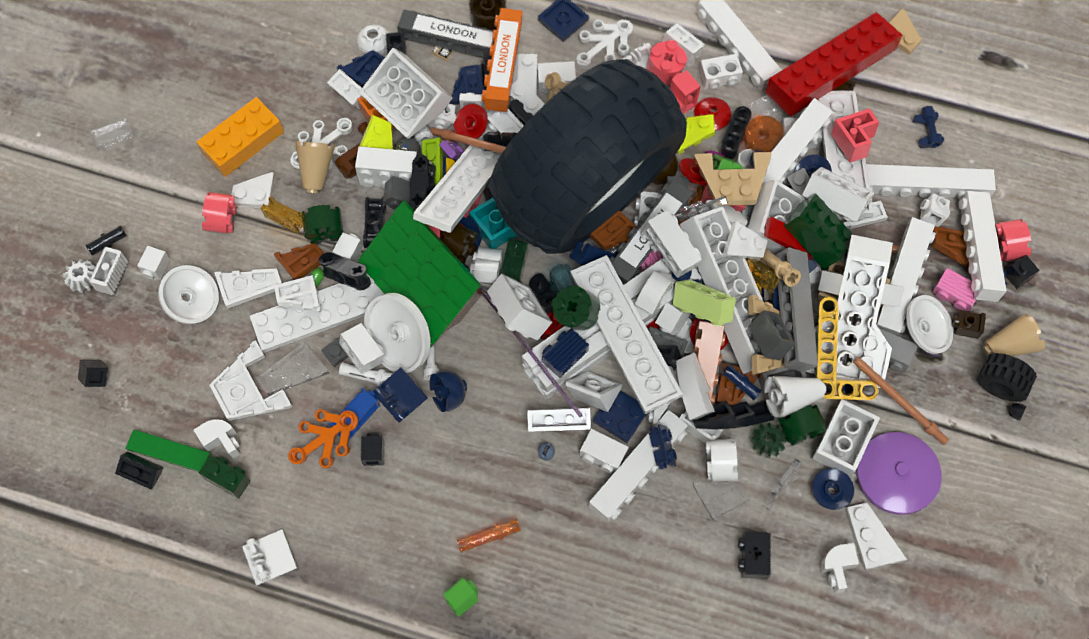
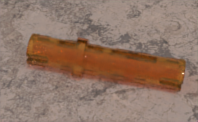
M517 518L502 525L495 524V527L460 540L458 539V546L467 543V545L459 547L460 552L463 553L497 539L503 540L505 536L521 532L520 526L511 529L512 526L519 524Z

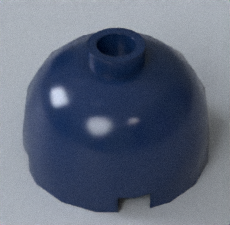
M445 370L430 376V391L434 390L436 397H433V401L441 412L452 411L463 403L467 384L458 374Z

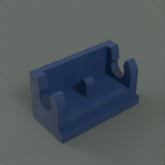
M582 241L576 244L573 252L569 255L571 259L582 266L606 255L609 260L612 256L614 258L617 256L612 252L588 243L581 252V247L584 244Z

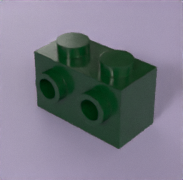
M210 455L199 471V474L206 481L239 499L251 482L245 475L247 472L238 466H235V468L228 465L229 462L220 456L216 459Z

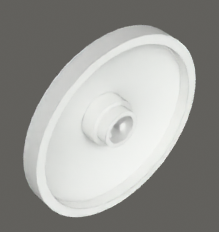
M386 293L373 299L365 312L364 327L371 331L373 340L383 348L384 356L381 364L393 372L402 367L406 373L421 367L429 355L430 333L426 320L419 308L411 300L397 293Z

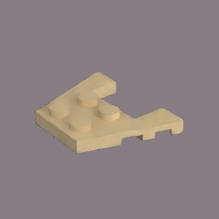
M754 152V169L724 170L713 169L712 153L694 154V161L700 169L701 176L704 177L707 183V188L716 206L757 204L763 180L771 160V152Z
M756 295L748 296L750 315L759 316L763 310L778 313L780 316V311L773 308L771 303L762 302ZM758 354L751 356L753 375L785 367L784 357L779 361L768 359Z

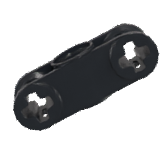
M425 155L416 156L412 162L409 204L414 209H417L435 188L436 167Z
M383 197L381 199L365 198L364 248H368L385 224L387 206L383 204Z
M331 252L324 253L319 257L318 261L324 268L323 273L326 278L356 290H365L371 285V280L366 275L367 269L365 265Z

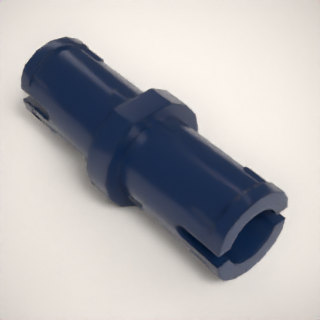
M731 364L724 369L725 372L723 371L722 375L735 384L737 390L741 389L752 400L759 396L762 390L751 383L746 375L743 376Z

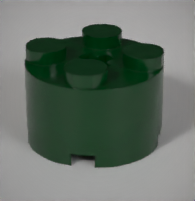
M318 205L308 208L307 213L304 211L301 213L304 237L310 240L311 244H320L322 240L326 239L338 241L342 233H344L341 209L335 206V209H330V205Z
M566 287L552 301L556 320L568 328L587 330L594 326L599 318L598 314L601 306L598 298L581 287Z
M817 404L801 408L791 413L787 418L781 417L778 419L785 438L791 446L802 443L807 439L806 436L812 439L826 432V424Z

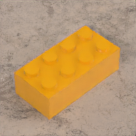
M255 97L196 141L201 153L226 177L284 133L280 120Z

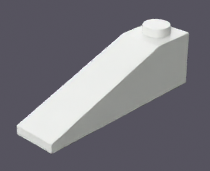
M517 54L512 84L521 78L536 95L537 54ZM510 96V100H509V106H510L511 100H513V98H512L511 96Z

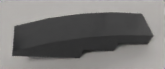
M727 401L712 405L714 412L691 421L696 429H733L772 421L774 416L769 411L766 401L749 406L747 401L732 406Z

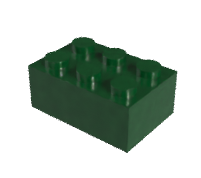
M816 193L799 203L784 224V227L823 269L841 260L849 247L851 235H853Z

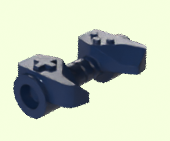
M925 106L921 109V114L915 115L913 118L914 123L926 125L929 131V135L920 139L918 145L921 149L937 148L945 141L942 134H937L935 123L939 115L938 112H935L933 106Z

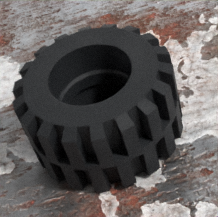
M993 353L986 357L977 376V381L983 389L998 398L1022 402L1028 398L1037 374L1026 362L1014 356Z

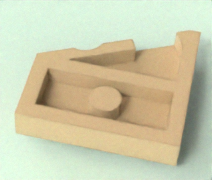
M902 8L889 23L903 34L898 48L910 55L919 46L922 39L906 11Z

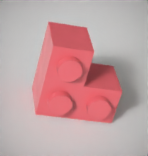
M687 70L676 74L672 78L670 87L683 114L696 107L701 87Z
M870 108L835 120L831 135L850 163L868 156L872 144L870 138L875 137L879 121Z

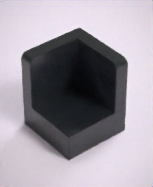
M80 360L78 380L84 387H105L108 367L101 360Z

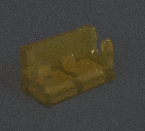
M269 197V205L263 204L261 207L264 217L298 234L303 226L302 212H297Z
M745 258L755 282L760 287L773 293L779 282V278L775 276L774 270L760 260Z

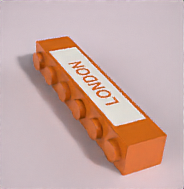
M500 8V14L495 17L497 30H493L492 41H495V43L490 46L492 60L488 59L487 71H489V75H485L484 86H487V89L482 91V101L485 102V110L508 112L522 26V10Z

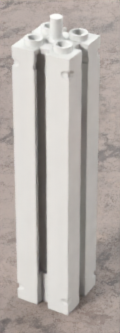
M662 259L624 285L645 326L658 318L666 302H673L676 282L673 288L665 295L660 307L653 314L635 305L641 290L654 271L658 272L660 270L672 277L671 270ZM698 267L692 269L690 279H699L701 282L702 276ZM596 323L587 330H574L589 344V351L561 378L555 375L542 362V352L548 345L553 346L557 342V337L563 331L568 332L571 328L564 326L535 346L532 351L522 355L523 371L536 384L537 389L546 400L551 398L554 393H558L565 388L566 381L589 371L612 354Z

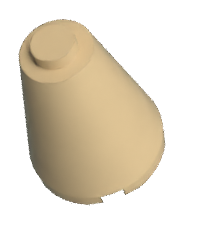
M296 141L302 186L304 189H307V193H318V190L323 189L335 144H330V148H328V144L303 142V145H301V141Z
M1026 313L986 340L983 351L986 356L993 353L1019 356L1045 350L1044 339L1041 341L1039 339L1041 330L1031 315L1028 316V313Z

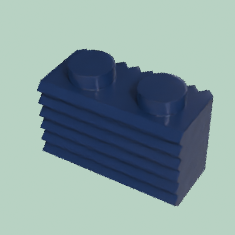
M572 328L568 332L563 331L557 337V342L553 346L548 345L543 350L542 362L555 375L561 378L589 351V344Z

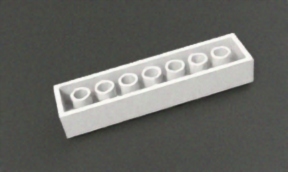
M722 206L693 216L682 222L680 227L682 231L688 234L691 244L701 254L702 260L697 267L705 286L736 298L733 320L723 325H725V333L742 373L745 374L752 371L751 356L756 354L762 355L761 349L753 339L752 332L748 327L758 317L749 314L748 296L756 295L759 297V300L764 301L746 259L738 258L737 256H722L731 228V224Z

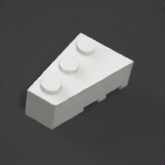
M669 210L647 221L640 236L643 240L647 238L653 244L651 249L654 252L659 251L663 255L662 261L677 278L699 265L702 260L699 250L693 247L688 234L682 231L678 225L677 218Z

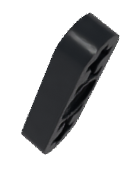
M538 273L531 278L529 286L540 305L548 313H553L552 301L557 296V293L549 280L542 273Z

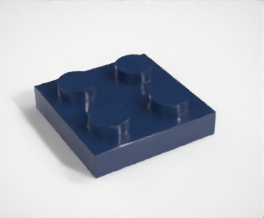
M556 0L538 16V21L564 42L589 21V15L571 0Z
M620 391L609 411L606 412L600 409L593 419V423L628 444L647 414L643 412L638 401Z

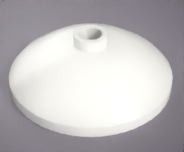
M184 265L173 268L162 278L158 288V298L162 309L173 320L183 324H197L208 319L214 313L219 302V291L214 279L206 271L195 266ZM182 296H187L188 301H184Z
M921 295L914 298L910 302L906 314L907 328L912 339L921 349L928 353L939 354L945 352L953 340L952 321L946 308L936 298L929 295Z

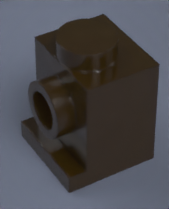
M960 310L953 317L952 327H955L954 334L978 339L984 333L986 313L978 314Z

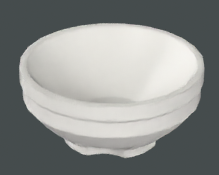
M380 25L364 27L359 32L357 38L359 49L364 54L372 50L380 55L387 51L385 33H388V31ZM372 31L378 33V36L375 38H369L367 35Z

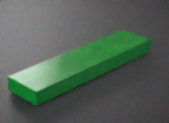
M134 429L125 447L128 451L196 472L201 470L209 456L212 455L210 452Z

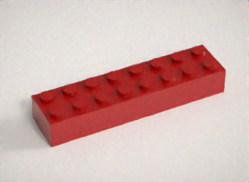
M875 12L770 77L765 93L792 117L806 108L814 98L820 99L894 52L903 34L878 12Z

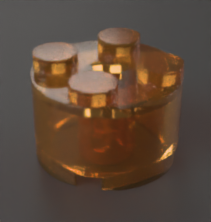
M756 116L748 123L745 129L744 144L746 149L772 152L783 138V126L773 117Z

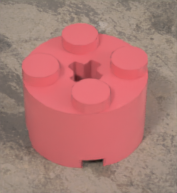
M674 40L657 43L651 49L646 69L657 75L666 85H671L672 78L684 70L687 62L686 53Z
M207 192L208 195L205 196L202 216L206 219V222H202L203 231L233 233L234 222L232 221V215H236L237 211L235 196Z
M1023 219L995 224L1001 261L1017 260L1026 255L1030 257L1032 247L1028 248V242L1031 241V236L1027 223L1025 221L1022 222Z

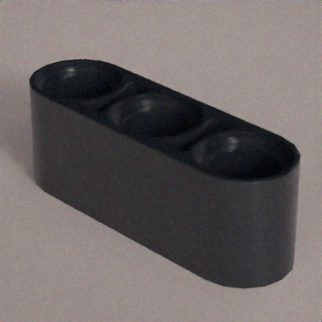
M740 106L735 110L723 138L720 153L725 158L733 160L736 157L748 129L752 112L746 106Z

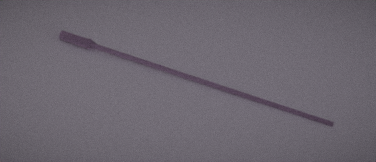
M480 286L479 289L483 292L482 295L497 313L498 309L492 304L491 298ZM516 330L512 331L515 337L519 340V342L523 345V347L527 350L530 356L546 374L549 380L565 398L568 404L581 418L583 414L575 406L572 400L568 397V395L564 392V390L548 372V370L537 358V356L533 353V351L529 348V346L525 343V341L521 338Z

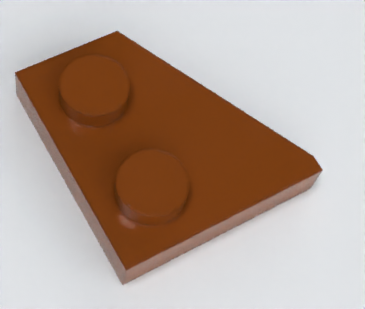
M618 211L590 234V238L603 250L620 246L623 241L627 243L630 239L628 235L634 227H638Z
M935 226L933 232L936 235L932 242V247L969 268V259L966 256L967 246L966 241H964L965 231Z
M314 243L302 248H293L291 252L284 254L276 252L274 256L293 280H296L320 265L319 257L324 253Z
M723 363L721 365L715 403L727 401L732 406L738 404L745 393L741 389L737 390L735 384L722 375V372H725L724 369L729 365ZM732 365L743 376L746 375L753 384L761 375V373L753 375L752 371L743 374L740 367Z

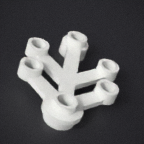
M595 20L593 22V30L595 32L612 31L610 35L590 34L587 30L581 31L579 40L582 43H600L587 53H580L577 56L576 64L580 69H588L591 66V59L606 47L607 53L604 62L608 61L607 59L616 60L614 41L619 37L618 54L621 56L627 55L629 52L627 37L633 32L632 23L628 20H620L616 24H604L601 20Z
M348 118L338 120L337 129L322 140L321 135L325 131V125L321 120L315 121L313 123L314 134L312 142L329 145L342 134H350L353 130L351 120ZM306 131L298 134L301 145H303V142H310L309 133ZM344 145L335 147L333 154L339 157L342 155L339 153L341 150L348 151L347 147ZM296 151L292 154L290 161L294 168L300 169ZM331 159V162H330L329 169H331V168L333 167V161H332V159Z

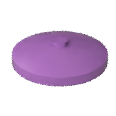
M903 432L884 433L872 439L868 443L856 469L858 485L867 500L878 509L895 515H908L925 508L936 497L942 479L941 467L933 450L921 439Z

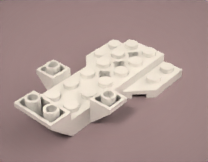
M851 235L843 274L822 270L818 290L838 295L836 378L872 380L853 363L857 357H860L885 380L892 348L877 327L876 321L880 304L900 307L904 291L902 286L885 283L893 245L891 242ZM858 314V318H861L860 322H856L855 325L851 324L852 321L849 320V317ZM825 321L822 324V329L826 332H830L834 328V324L831 321ZM817 325L816 327H814V329H815V339H816V350H817V354H818V325ZM849 334H854L853 337L856 338V341L851 342V345L847 344V340H844L845 336L848 337ZM824 342L821 349L824 352H830L834 346L831 342ZM849 354V358H852V360L842 364L843 361L840 360V357ZM825 362L821 365V370L825 373H829L833 369L831 363ZM817 367L806 372L817 374Z

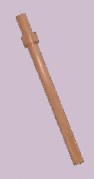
M432 127L430 130L433 135L441 137L442 140H453L500 154L506 148L456 134L449 129L441 130Z
M860 357L853 361L858 368L924 427L923 430L930 436L933 435L943 445L949 441L933 421H929Z

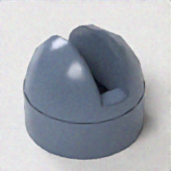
M544 443L540 445L538 455L542 460L548 461L554 457L555 449L551 444ZM549 447L546 456L543 455L545 448Z

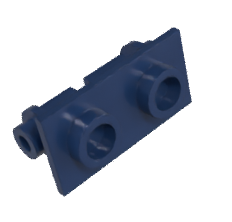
M658 424V427L650 428L649 436L652 448L660 447V450L653 451L656 466L659 467V470L666 469L667 466L677 467V454L672 448V433L670 429L661 424Z

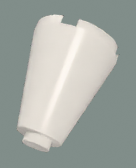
M769 377L766 379L764 387L765 393L769 395V399L766 400L768 409L774 417L787 416L822 399L826 393V386L818 378Z

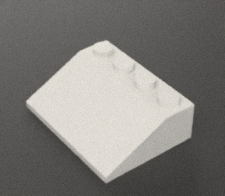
M395 48L391 49L359 92L408 139L441 114L453 99L409 57Z

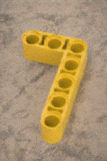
M825 296L819 303L817 378L823 383H829L832 386V390L829 393H825L823 398L873 400L879 392L878 386L874 381L869 379L836 378L838 302L834 297ZM826 300L834 302L835 307L832 311H825L823 309V303ZM825 321H831L834 324V328L832 331L826 332L822 329V324ZM824 342H831L834 347L832 351L824 352L821 349ZM825 362L831 363L833 366L829 373L821 370V365ZM851 384L853 391L850 394H844L841 391L843 385ZM864 386H874V392L870 395L864 394Z

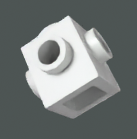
M448 104L442 113L429 122L427 126L443 130L454 124L456 120V113H454L455 105Z
M932 193L920 205V220L939 227L950 215V201Z

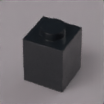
M1026 255L1009 267L1006 271V278L1017 290L1032 280L1040 270Z
M377 433L361 436V462L363 466L384 465L385 441L383 436H379Z

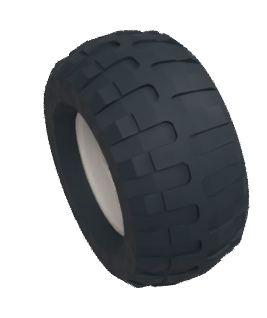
M629 59L609 60L600 63L578 76L554 95L515 135L495 164L491 176V195L496 201L497 208L504 222L522 240L534 247H539L546 254L568 252L574 249L579 241L585 242L589 239L590 234L616 212H622L661 173L685 140L687 119L682 113L673 91L654 73L642 66L635 65Z

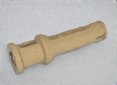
M766 248V252L760 260L774 270L775 276L783 279L787 286H795L801 279V273L797 269L792 268L790 263L781 261Z

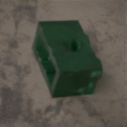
M509 239L501 268L502 274L520 283L528 256L527 242Z

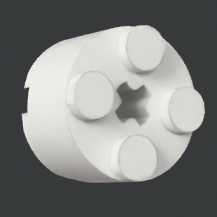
M736 439L706 441L707 460H711L707 461L708 480H712V482L738 481Z

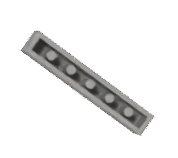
M788 247L776 254V256L781 261L790 263L792 268L797 269L801 273V279L795 286L790 287L784 283L783 279L777 277L781 320L795 342V345L785 354L784 363L785 368L806 372L818 366L807 252Z

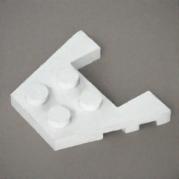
M256 340L250 344V347L244 353L242 352L237 357L238 359L230 367H227L209 385L228 421L292 407L283 389L263 399L249 374L247 367L265 358Z

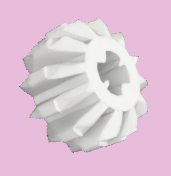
M79 259L78 263L72 261L71 267L66 266L68 272L63 273L65 284L74 292L78 290L83 294L85 289L91 291L90 286L92 284L89 281L96 266L88 260L84 262L83 259Z

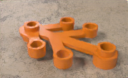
M324 409L317 410L315 412V419L317 421L337 423L331 428L313 425L309 421L300 422L298 428L301 433H315L320 436L303 448L291 449L288 454L289 461L293 464H303L307 459V455L325 443L319 464L322 468L332 467L334 461L331 455L335 435L340 432V442L335 451L338 456H347L350 453L348 446L350 431L354 430L358 425V417L352 411H344L337 415L328 413ZM321 412L324 413V418H323V419L320 418V413H321ZM347 418L351 419L349 425L346 423ZM304 424L308 425V429L306 431L303 428ZM341 447L345 448L344 454L340 452ZM299 452L302 454V458L300 460L297 457ZM326 458L329 461L328 465L324 464Z

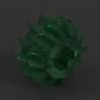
M768 422L766 427L760 424L759 430L754 429V436L751 438V442L756 443L753 446V450L760 449L759 456L766 453L767 458H770L771 454L777 457L779 451H784L785 447L783 444H786L787 439L782 437L784 431L778 432L779 425H775L772 428L771 423ZM766 438H767L768 440L772 439L773 441H772V443H771L770 441H767V442H766L765 439H766Z

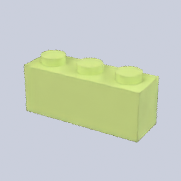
M688 279L676 282L673 305L680 308L683 312L694 314L696 318L711 321L712 325L722 326L724 323L732 322L736 298Z

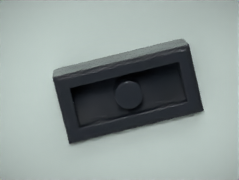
M126 452L120 455L115 474L152 490L164 467L133 453Z

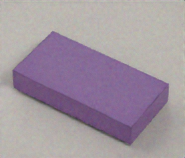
M443 140L439 144L447 155L454 160H458L465 152L455 142Z

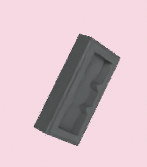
M653 327L649 328V333L656 346L677 345L683 357L688 343L687 340Z

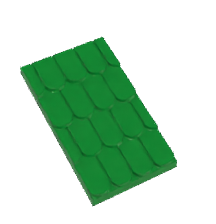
M404 200L395 209L392 216L384 224L365 252L362 253L358 262L365 265L367 274L375 281L374 283L384 294L397 293L403 295L419 308L428 325L430 347H433L446 330L462 321L483 292L479 289L481 284L432 229L427 224L413 219L415 211Z

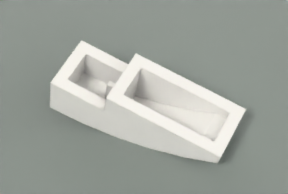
M692 353L677 360L678 381L683 393L682 398L689 420L698 419L714 412L707 394L710 392L696 354Z

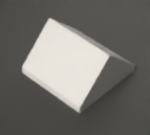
M588 371L566 381L565 385L573 399L606 412L609 411L622 388V384Z

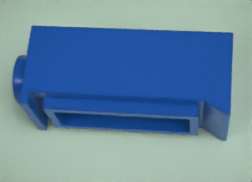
M361 388L362 393H358L342 411H352L358 417V425L354 430L350 431L349 440L380 407L377 400L378 396L375 397V393L371 390L367 392ZM347 418L346 423L348 425L351 423L350 418ZM335 422L329 423L330 428L333 427V426H334L335 424H337V423H335Z

